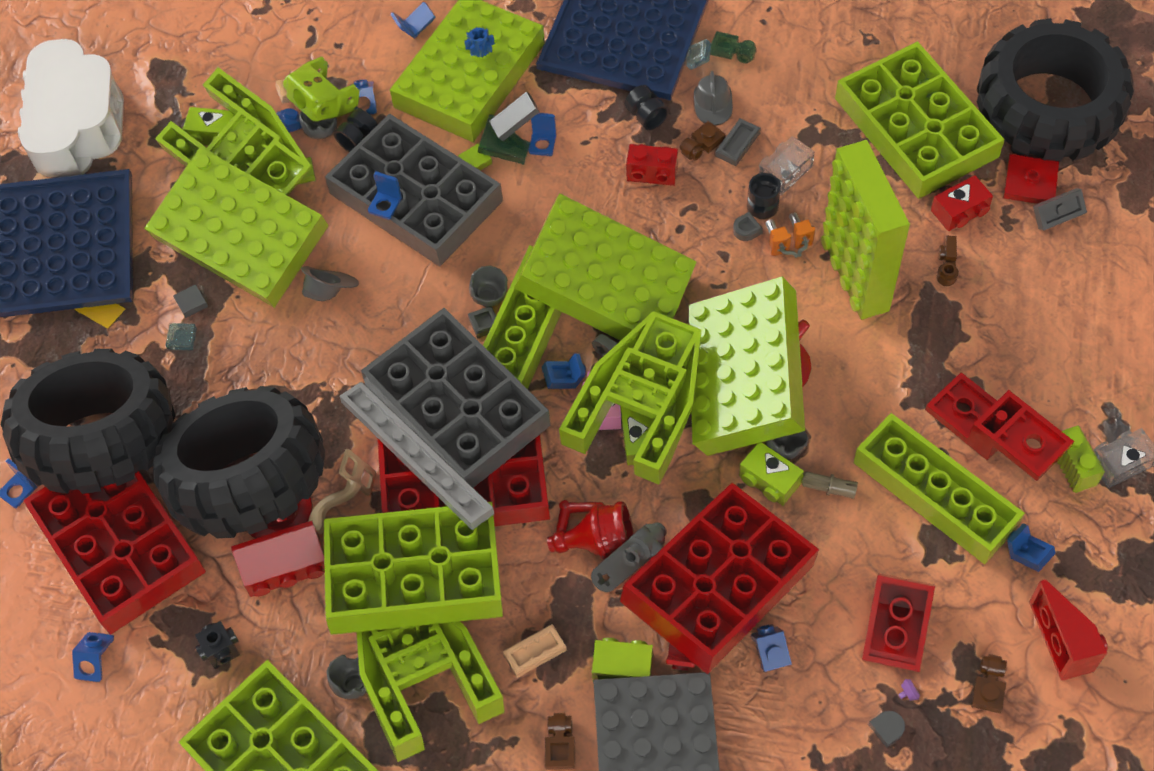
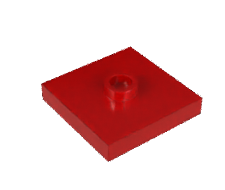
M1009 154L1003 198L1038 204L1056 197L1059 161Z

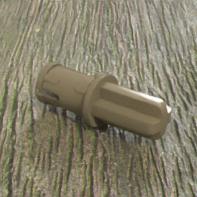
M805 472L802 479L804 487L825 491L826 495L835 494L854 499L858 482L836 478L834 474H831L829 477Z

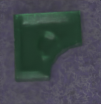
M489 114L477 153L524 165L530 142L523 140L515 132L504 141L500 140L489 122L495 116Z

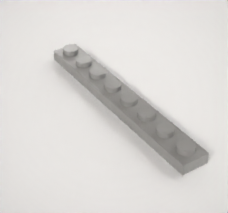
M362 382L340 395L341 403L470 529L473 530L494 515L493 507Z

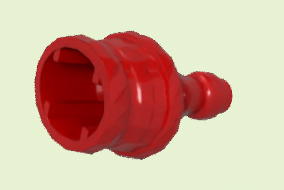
M562 500L559 503L560 512L556 532L552 536L547 537V545L551 553H564L571 548L587 550L605 560L634 534L628 507L623 501H618L614 505H605L603 502H568L567 500ZM571 513H587L578 525L567 531Z

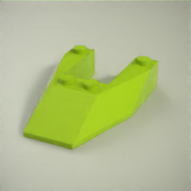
M218 67L204 82L203 87L211 98L231 111L235 116L207 148L172 121L155 138L164 151L185 166L188 165L199 147L288 196L312 166L272 106Z
M654 311L649 314L594 365L559 428L561 445L586 454L613 403L655 419L633 461L634 475L659 485L671 463L693 407L702 330Z
M460 621L356 632L360 678L397 762L425 750L422 734L401 693V690L450 668L478 725L505 712L503 696L466 626Z

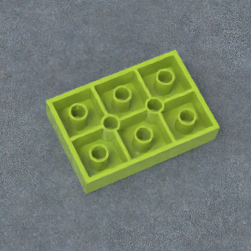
M458 0L391 87L390 94L393 107L474 143L545 44L543 25L482 0ZM474 28L488 29L489 35L494 36L493 52H489L484 57L471 56L470 49L466 50L464 41L467 40V32H471Z
M918 41L837 82L835 100L918 199L1000 157L1005 139Z
M867 140L843 146L836 150L835 160L832 162L833 176L830 177L831 188L830 192H828V207L825 208L824 234L821 236L823 249L825 251L828 250L831 256L832 268L834 271L837 270L840 275L841 287L844 291L848 292L851 308L854 312L857 311L861 320L890 311L910 226Z
M199 147L144 229L157 241L275 308L329 225L321 214Z
M559 193L514 289L621 341L653 311L674 319L697 261Z
M783 276L688 305L689 325L702 330L694 402L691 410L692 444L704 454L710 456L804 432L805 419L796 290Z
M448 506L324 519L325 612L330 635L503 617L494 515L473 530Z
M268 660L258 667L179 741L180 745L204 771H378Z

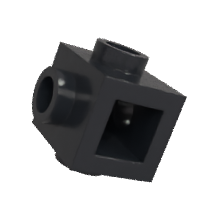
M221 621L206 625L202 628L201 632L195 635L199 642V645L195 646L202 661L208 659L214 669L240 655L235 646V643L239 642L231 627L226 629Z

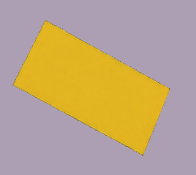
M118 304L77 308L75 310L108 329L123 313L125 308Z

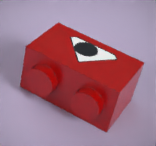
M974 175L934 196L931 212L949 232L956 227L961 228L965 226L971 219L977 216L982 217L990 210L993 195L978 177Z

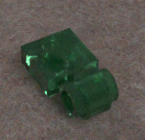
M717 31L709 48V55L732 59L733 55L736 54L738 61L744 64L752 61L757 52L753 41L745 40L739 43V36Z

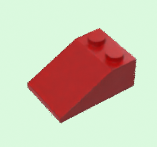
M878 573L862 660L920 672L935 584Z
M1046 579L1041 580L1029 604L1060 680L1093 673L1107 654L1108 645L1104 635L1099 634L1096 625Z

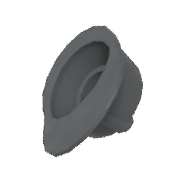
M711 71L708 76L702 78L694 90L695 112L701 122L706 123L709 121L716 126L729 120L732 115L733 102L730 86H728L727 81L723 77L715 75L714 71Z
M308 266L301 267L302 272L305 274L302 294L310 299L317 301L331 300L342 287L353 288L359 285V281L355 277L342 272L319 270Z

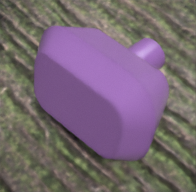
M905 679L901 685L904 691L898 694L899 697L903 699L908 696L911 701L919 700L920 693L910 679Z

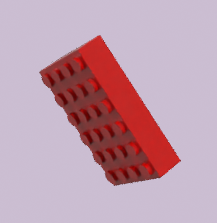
M540 435L473 488L487 502H492L495 527L550 520ZM377 438L382 513L447 507L432 490Z
M139 471L135 473V479L120 486H116L114 483L101 487L99 492L82 494L80 490H70L65 494L53 492L43 487L23 500L98 621L110 635L206 573L202 564Z
M732 482L623 585L620 602L706 674H709L813 567L819 549Z

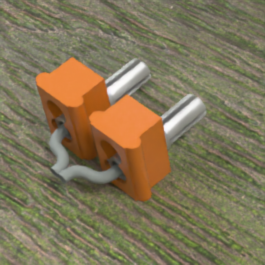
M797 213L789 215V219L794 227L793 237L791 234H788L785 226L777 228L774 220H767L766 226L770 233L769 245L771 255H794L795 258L802 256L801 252L814 242L815 227L811 226L809 219L800 221ZM791 237L795 242L794 248L799 249L797 253L790 251Z

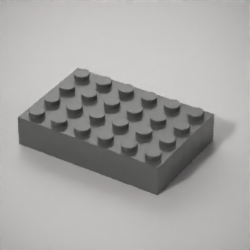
M390 113L325 176L329 193L439 267L503 202L501 183ZM375 172L398 179L402 199L389 220L368 213V208L378 192L374 179ZM381 201L377 204V209L380 211L388 210L391 203Z
M445 308L441 309L361 370L366 387L472 488L551 426L549 410Z
M710 673L593 680L599 771H720Z

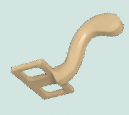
M345 449L339 474L347 480L346 487L323 498L310 514L309 521H313L318 535L324 532V519L328 510L352 499L359 491H362L365 495H370L376 471L349 449ZM348 457L354 461L352 475L345 470ZM364 470L370 474L367 488L361 483Z

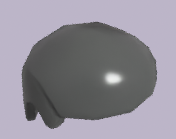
M302 111L299 115L301 128L310 138L324 139L331 136L337 129V117L322 121H312Z
M491 265L478 268L473 272L469 284V293L473 301L485 307L497 306L505 299L508 282L507 276L501 269Z
M806 431L764 441V443L787 460H791L803 452L807 447L809 438Z
M340 655L330 662L326 671L329 687L335 695L344 699H358L367 693L360 678L358 657L350 659L345 655Z

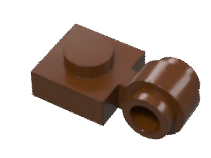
M707 121L691 134V139L686 138L680 145L681 153L689 160L693 159L696 161L702 156L704 150L709 154L725 139L726 134Z
M946 235L944 245L939 246L938 260L943 261V264L938 268L936 278L942 286H951L955 284L958 278L959 271L956 267L957 236Z
M992 654L982 656L980 673H984L985 678L977 676L975 679L971 707L1001 714L1006 682L997 681L996 679L998 677L1004 678L1007 661L1002 660L1001 656Z
M554 713L553 716H548V734H554V737H545L546 769H575L574 736L565 737L568 733H572V716H566V713Z

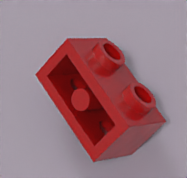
M629 144L626 162L627 181L675 186L678 169V149L647 146L644 144Z

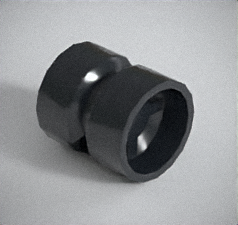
M640 85L634 88L624 102L626 109L636 116L637 121L646 130H653L659 127L669 114L668 107L657 98L647 85Z
M357 108L347 117V122H343L334 131V137L341 147L350 152L378 124L368 112Z
M760 173L753 176L749 181L747 209L752 216L758 219H768L778 212L781 183L776 176L770 173Z

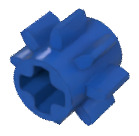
M474 28L471 32H467V40L464 41L466 50L470 49L471 56L475 55L477 57H484L489 52L492 53V45L495 44L494 36L489 35L488 29Z

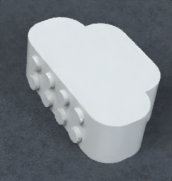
M69 39L49 40L34 47L27 57L26 71H23L25 87L21 90L23 108H20L19 111L21 118V127H18L19 139L38 173L54 178L85 174L91 167L93 159L103 158L112 154L122 141L124 109L122 91L114 80L108 61L99 55H84L82 47L77 42Z

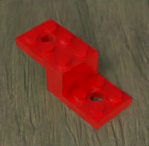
M962 372L939 392L925 408V411L987 461L997 451H1000L1036 481L1074 443V440L1010 390L1000 399L996 400ZM965 403L969 405L971 410L962 412L957 408V404ZM1035 439L1040 443L1041 447L1037 449L1031 448L1026 440Z

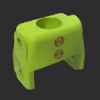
M322 56L305 63L290 73L283 82V87L287 91V98L312 121L341 117L354 111V108L359 103V89L354 84L339 90L326 79L328 62Z

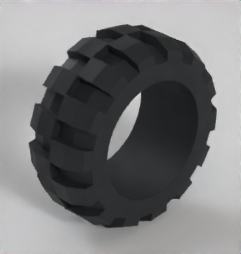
M1050 18L1035 20L1030 24L1029 28L1022 24L1009 31L1002 37V40L1000 39L992 46L985 57L977 86V105L982 115L1005 139L1004 142L1006 141L1012 145V152L1027 157L1029 154L1040 156L1043 160L1060 162L1063 157H1070L1072 161L1091 155L1095 149L1103 148L1117 135L1131 106L1134 85L1131 70L1128 69L1127 58L1119 46L1112 48L1109 45L1110 41L1107 35L1096 28L1092 32L1081 28V22L1065 19L1064 23H1053ZM1034 74L1058 75L1079 85L1088 94L1092 102L1073 108L1048 106L1028 96L1016 81Z
M94 349L90 353L81 354L80 351L61 355L62 359L52 363L46 361L32 369L30 377L20 379L10 390L9 399L5 400L0 425L11 460L16 464L18 471L38 486L44 485L53 492L65 494L70 490H80L82 494L99 492L101 487L114 483L116 486H120L135 479V473L141 469L148 471L153 466L156 446L163 434H168L172 431V423L175 419L174 408L164 377L149 361L145 362L139 355L128 351L118 354L113 349ZM112 413L92 423L66 427L84 417Z
M260 386L257 390H249L247 387L230 390L225 396L219 398L213 396L197 404V409L189 414L184 413L172 423V431L168 434H163L156 446V456L153 459L154 484L170 514L182 526L204 537L210 533L216 538H235L237 533L245 531L249 535L267 529V524L278 518L284 520L298 510V503L302 499H309L318 487L319 476L323 475L326 451L323 445V438L313 415L308 411L306 405L286 391L281 393L275 387ZM256 453L254 456L237 465L223 469L225 466L239 458Z

